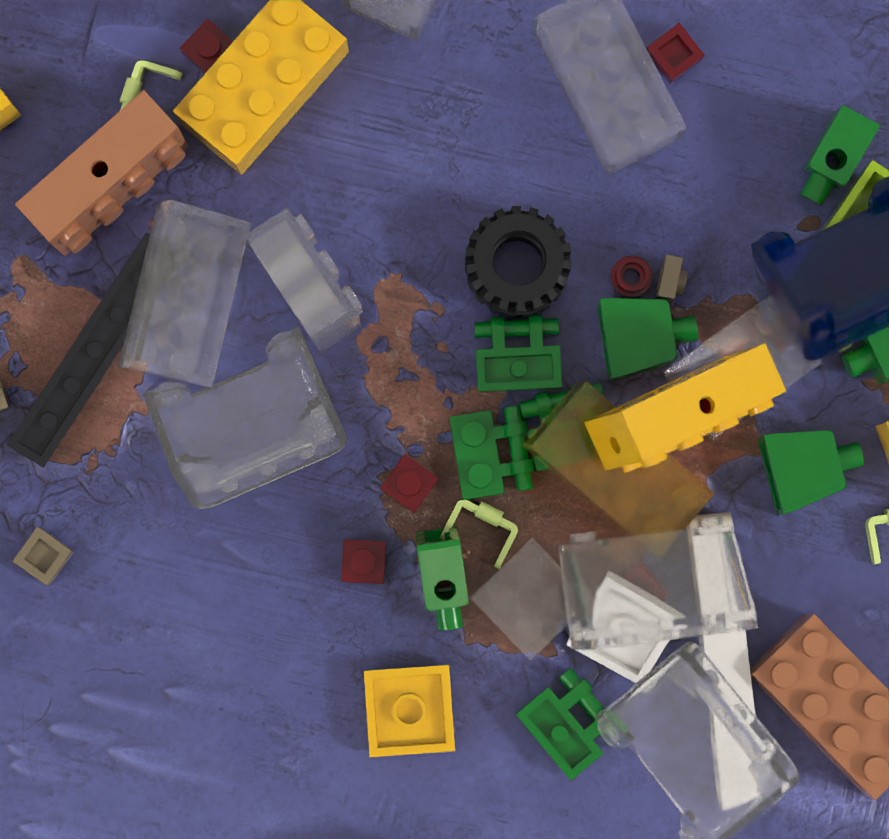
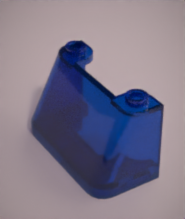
M889 177L883 178L874 185L869 196L867 210L797 243H794L790 234L786 232H770L762 236L757 242L751 244L752 256L795 344L806 360L812 361L823 358L889 326Z

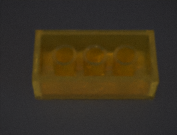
M578 381L524 443L523 447L644 552L660 559L715 493L669 453H666L667 459L647 468L641 466L626 473L623 472L622 467L605 470L584 422L616 407L587 381Z

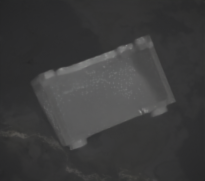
M300 327L288 332H281L271 339V342L268 343L265 349L268 362L191 394L188 387L184 384L165 382L156 389L143 394L172 476L193 507L205 509L217 506L328 458L345 447L347 443L346 433Z
M722 516L697 519V528L601 540L596 539V532L570 535L571 543L558 545L571 649L593 650L758 628L756 608L732 524L723 525Z
M689 641L670 654L603 709L596 718V721L599 723L597 725L598 731L605 742L610 746L616 744L622 749L630 746L682 813L680 818L682 829L679 830L681 839H732L780 803L797 785L800 779L798 771L788 755L705 652L694 642Z

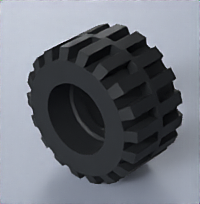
M512 206L511 211L504 212L503 208L494 212V216L490 219L485 217L479 223V228L476 231L474 230L469 238L465 256L467 283L470 290L475 292L476 299L481 305L485 303L489 306V311L495 314L499 311L505 313L506 317L515 318V315H523L526 318L528 315H533L534 312L539 310L543 312L549 308L553 301L558 299L567 283L572 261H570V254L572 252L570 243H566V234L562 227L557 229L554 225V219L548 214L545 218L538 215V209L530 207L529 211H521V206ZM510 241H523L532 245L540 253L543 260V267L539 277L525 285H513L503 281L493 268L495 251L501 245Z

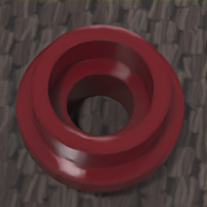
M626 256L615 263L610 279L613 288L618 294L627 298H636L643 295L649 289L653 274L650 265L644 259L638 256ZM626 271H635L638 274L639 281L633 285L626 283L623 277Z

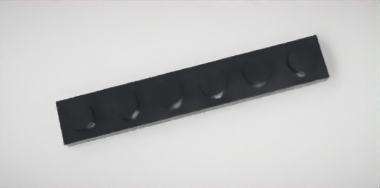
M147 232L144 234L7 446L44 468L182 255Z

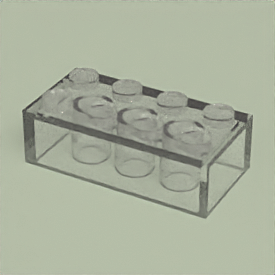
M567 0L535 16L533 32L607 176L682 139L687 126L621 0Z
M172 199L157 204L118 367L195 387L212 388L251 222Z

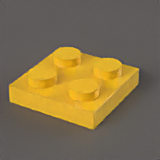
M449 664L364 670L369 757L455 751Z

